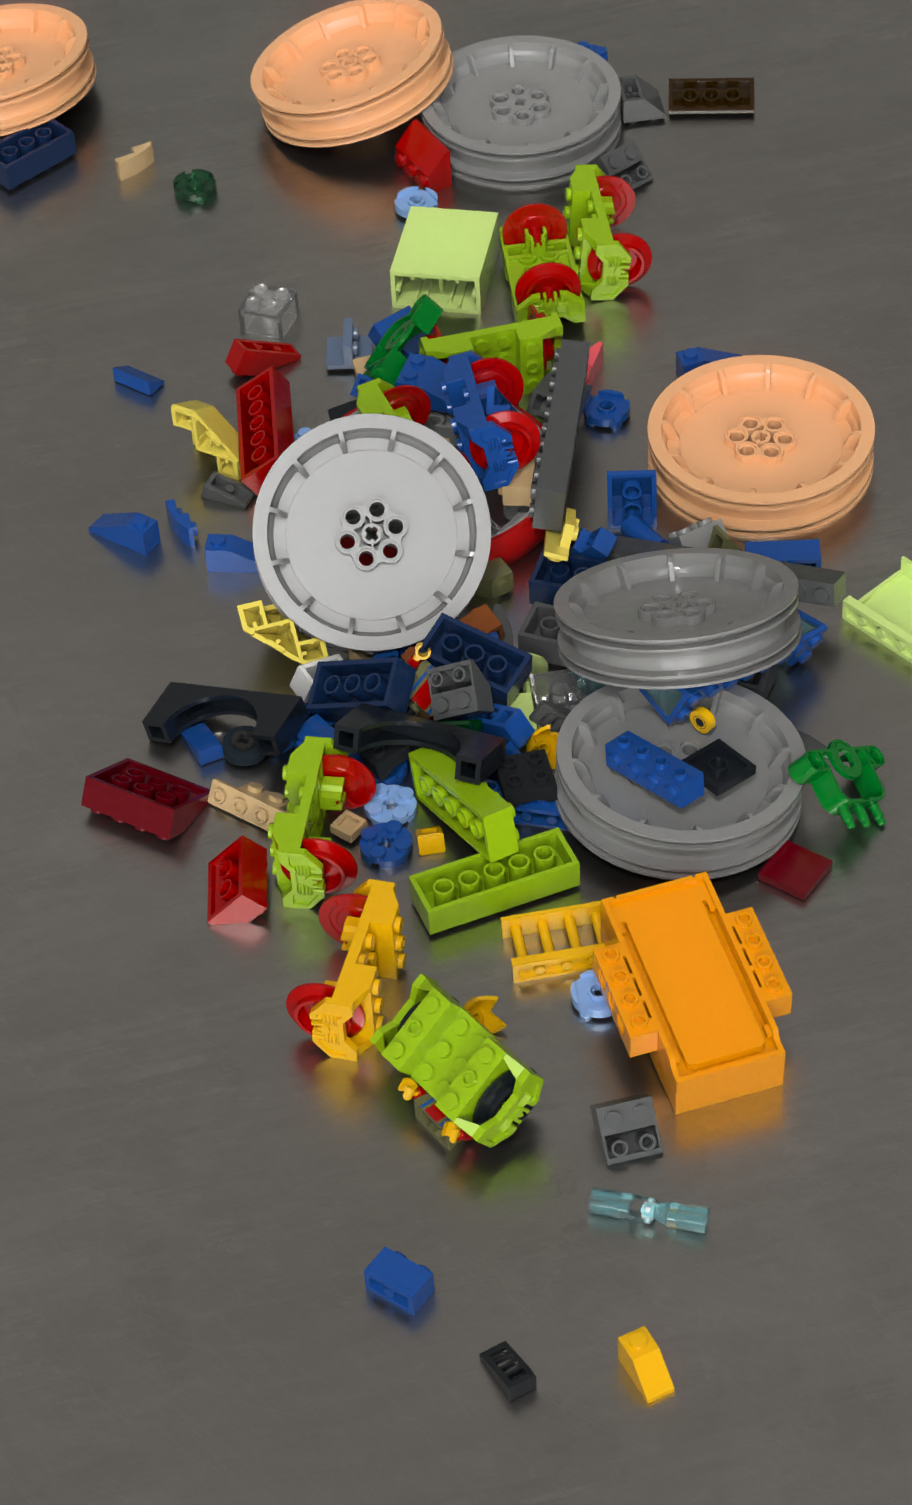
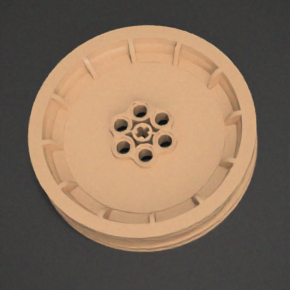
M354 0L316 13L292 26L277 37L257 59L251 73V87L257 102L261 106L266 126L276 138L302 147H333L377 136L416 116L429 106L447 86L453 73L454 58L450 46L445 39L441 19L430 5L420 0Z
M37 3L0 5V136H5L19 130L33 128L61 115L77 104L93 86L97 69L93 54L89 49L87 29L82 19L73 12L61 7Z
M746 355L721 359L702 365L673 381L659 395L649 414L647 426L649 446L648 470H656L657 495L674 513L692 524L711 517L712 521L721 519L728 536L748 539H774L814 531L836 521L849 512L864 496L872 479L875 421L868 402L860 391L845 378L825 367L805 360L776 355Z

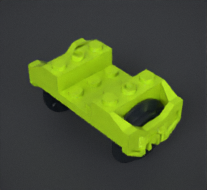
M422 973L412 984L410 997L392 1021L378 1028L369 1040L375 1045L380 1054L398 1071L411 1076L437 1101L435 1106L453 1123L469 1134L476 1142L492 1148L511 1136L516 1131L517 1126L527 1118L539 1101L544 1079L535 1070L528 1067L461 1006L458 1000L449 995L438 982Z

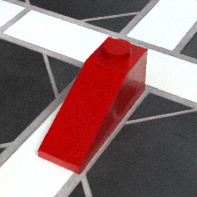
M234 338L225 363L230 367L232 373L237 376H255L271 366L278 368L298 361L301 358V354L291 343Z

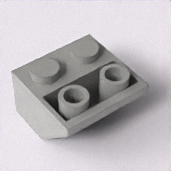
M711 517L688 525L686 528L667 534V541L669 544L708 548L714 525H718L726 534L727 532L721 519L712 521Z

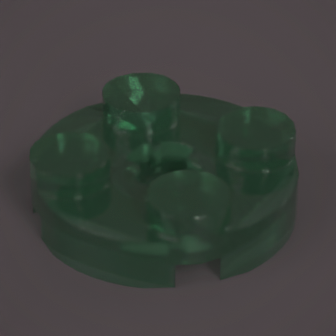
M192 169V173L186 175L184 171L173 180L175 198L194 202L197 205L206 203V199L210 198L217 190L216 179H214L213 174L203 169Z

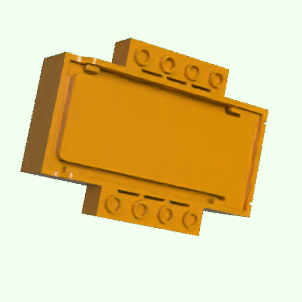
M707 872L695 874L694 877L691 875L616 895V898L601 899V941L605 946L593 949L594 974L629 1057L645 1053L650 1054L675 1115L783 1085L786 1052L780 1041L778 1027L774 1018L791 1013L793 993L753 907L725 913Z

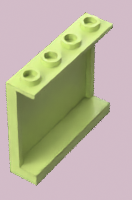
M903 556L901 557L900 570L859 600L850 595L843 599L842 619L910 663H912V561Z

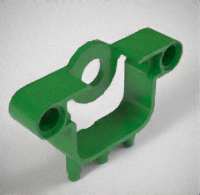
M427 294L422 295L415 302L409 313L395 321L385 332L364 366L366 371L363 375L369 376L372 380L380 378L396 386L395 382L407 360L401 353L403 347L411 338L422 332L428 335L441 316L443 309Z
M835 739L828 744L827 749L809 750L789 764L788 772L791 778L798 784H811L822 807L831 815H840L849 830L856 826L852 814H856L864 828L871 825L866 812L868 809L878 826L886 824L884 814L878 804L879 801L884 799L885 790L876 773V770L885 764V758L877 747L872 745L851 747L845 741ZM824 758L829 759L833 768L842 777L853 780L861 798L850 799L842 792L830 766ZM843 762H849L850 767L846 766Z

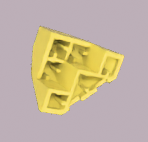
M197 400L173 404L171 406L173 425L191 431L193 445L196 446V450L216 456L219 474L239 481L241 479L238 432L213 405Z
M262 600L237 606L244 632L300 665L329 657L324 641L317 638L310 639L295 628L294 622L290 619H285L274 604L263 607Z

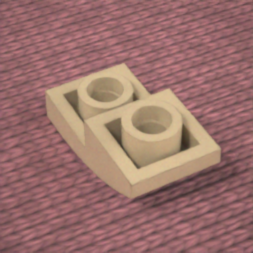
M151 141L132 147L131 154L115 159L117 177L120 181L138 174L155 161Z

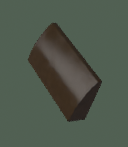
M754 78L669 79V114L754 113Z

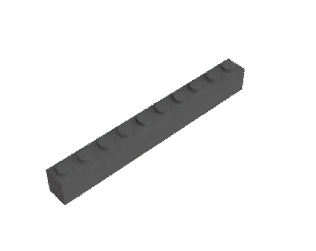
M616 535L618 538L609 556L604 560L610 561L651 551L693 547ZM778 561L791 569L796 575L799 584V602L835 607L846 595V572Z

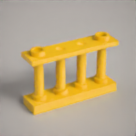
M601 901L500 917L502 939L512 937L517 957L511 958L513 983L593 969V949L605 946L601 941ZM593 924L598 944L582 946L577 926ZM566 928L571 948L555 951L550 931ZM539 933L544 953L528 955L523 935Z

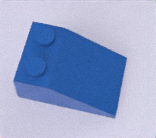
M410 353L395 382L396 386L413 385L421 388L430 399L431 410L448 413L446 401H450L449 395H443L440 381H444L442 371L446 364L432 356Z
M656 470L607 471L608 530L620 529L623 521L633 514L638 515L652 528H657Z

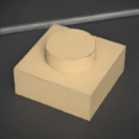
M347 809L330 824V832L349 843H352L361 834L362 830L367 828V820Z

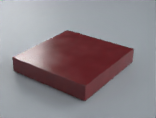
M787 840L758 872V880L805 901L832 868V860Z

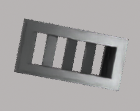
M543 700L529 715V719L541 727L551 724L550 731L559 733L564 720L571 710ZM549 711L550 714L547 717H544V715Z

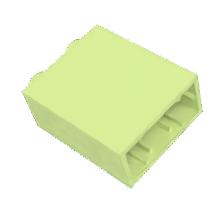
M411 206L390 269L392 308L404 309L407 306L412 308L422 295L427 294L443 309V312L481 315L500 251L499 212Z

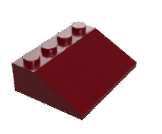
M126 758L86 776L81 805L90 808L93 813L110 816L116 822L133 825L139 831H148L156 834L159 839L171 840L182 834L208 804L210 789Z

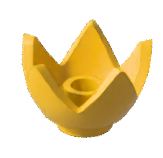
M551 724L539 728L530 736L526 745V752L545 749L551 769H556V745L559 733L550 731Z
M474 996L464 1003L463 1007L492 1034L501 1031L507 1026L505 1022L492 1013V1009L499 999L498 996Z

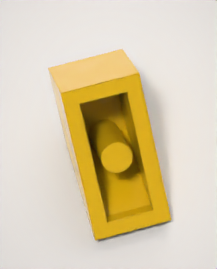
M645 1326L618 1337V1359L647 1404L675 1392L660 1348Z

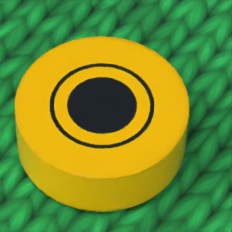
M697 707L689 716L693 727L701 733H708L716 725L713 714L705 707Z

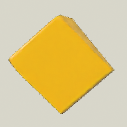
M440 826L415 830L420 855L445 852L444 834Z

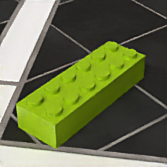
M424 747L408 753L415 794L419 801L490 863L519 852L517 840L520 837L514 823L516 813L510 802H506L485 781L477 785L455 779L456 762L443 753Z
M559 827L517 840L519 852L493 863H490L478 853L408 876L410 898L429 934L432 935L579 886L580 863Z

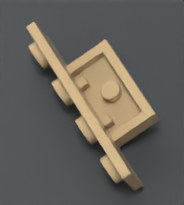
M218 778L212 780L208 803L268 831L269 823H274L276 812L289 813L286 811L289 800L284 799V795L263 789V785L259 783L249 782L246 785L235 787Z

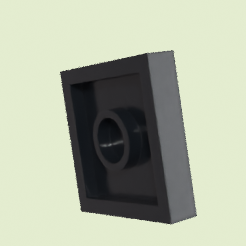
M721 739L715 740L682 759V761L703 772L704 787L716 796L756 774V765Z

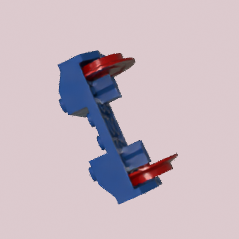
M472 350L449 356V361L442 371L444 381H440L443 395H449L450 401H446L449 416L454 415L455 417L450 419L454 435H460V438L456 439L458 450L464 452L469 459L470 465L485 492L508 486L516 471L525 467L536 456L540 447V433L537 425L530 417L517 411H499L487 416L488 386H495L516 407L524 392L522 375L518 368L509 361L501 358H483Z

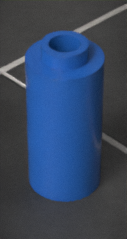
M636 514L628 516L621 525L620 532L625 537L669 544L666 539Z

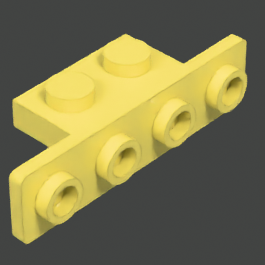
M566 507L562 532L545 530L543 555L551 561H568L571 541L576 542L579 531V519L576 518L575 509Z

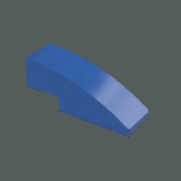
M603 527L598 528L592 533L581 528L578 531L576 542L571 541L569 554L603 560L609 556L618 537Z

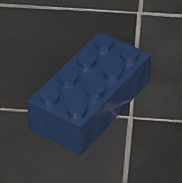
M51 119L33 128L16 131L0 140V184L10 190L76 154L74 132L55 119Z
M543 549L529 580L530 604H534L536 601L554 605V597L564 583L577 574L608 560L569 554L568 561L554 562L543 555Z
M441 613L423 640L422 647L418 650L420 653H426L428 648H431L430 657L426 660L434 667L473 659L491 687L493 703L505 706L511 705L532 672L531 654L444 613Z
M399 657L318 662L306 709L313 714H318L325 721H339L361 703L406 714L416 669Z

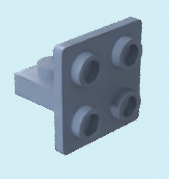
M344 318L343 336L327 337L326 369H354L352 359L369 356L373 353V342L368 335L358 336V327L353 326V318Z

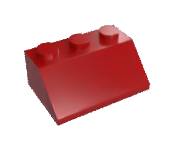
M417 119L413 120L396 144V164L425 191V187L435 192L451 187L450 150Z
M242 835L208 863L207 923L211 925L249 923L265 912L268 905L266 848Z

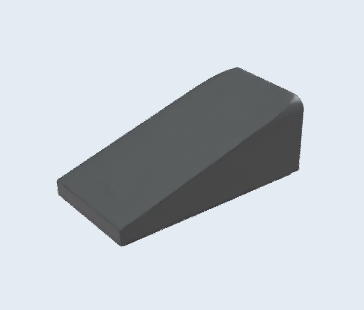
M214 471L204 484L201 496L212 501L246 509L255 493L248 487Z

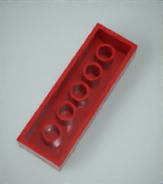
M273 366L236 389L241 481L257 496L271 467L280 455L294 442L290 382Z

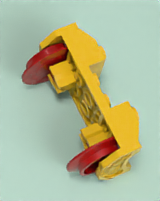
M368 879L357 887L353 893L335 895L322 903L319 910L321 926L328 935L343 944L341 947L343 951H348L338 982L325 980L324 984H302L292 989L286 999V1008L290 1017L303 1031L312 1036L313 1042L330 1058L358 1062L359 1056L373 1045L369 1041L378 1028L386 1024V1016L382 1015L384 998L380 997L382 979L378 978L397 980L400 969L404 970L407 962V954L403 953L405 935L401 933L404 918L400 916L399 904L395 896L396 886L393 882Z

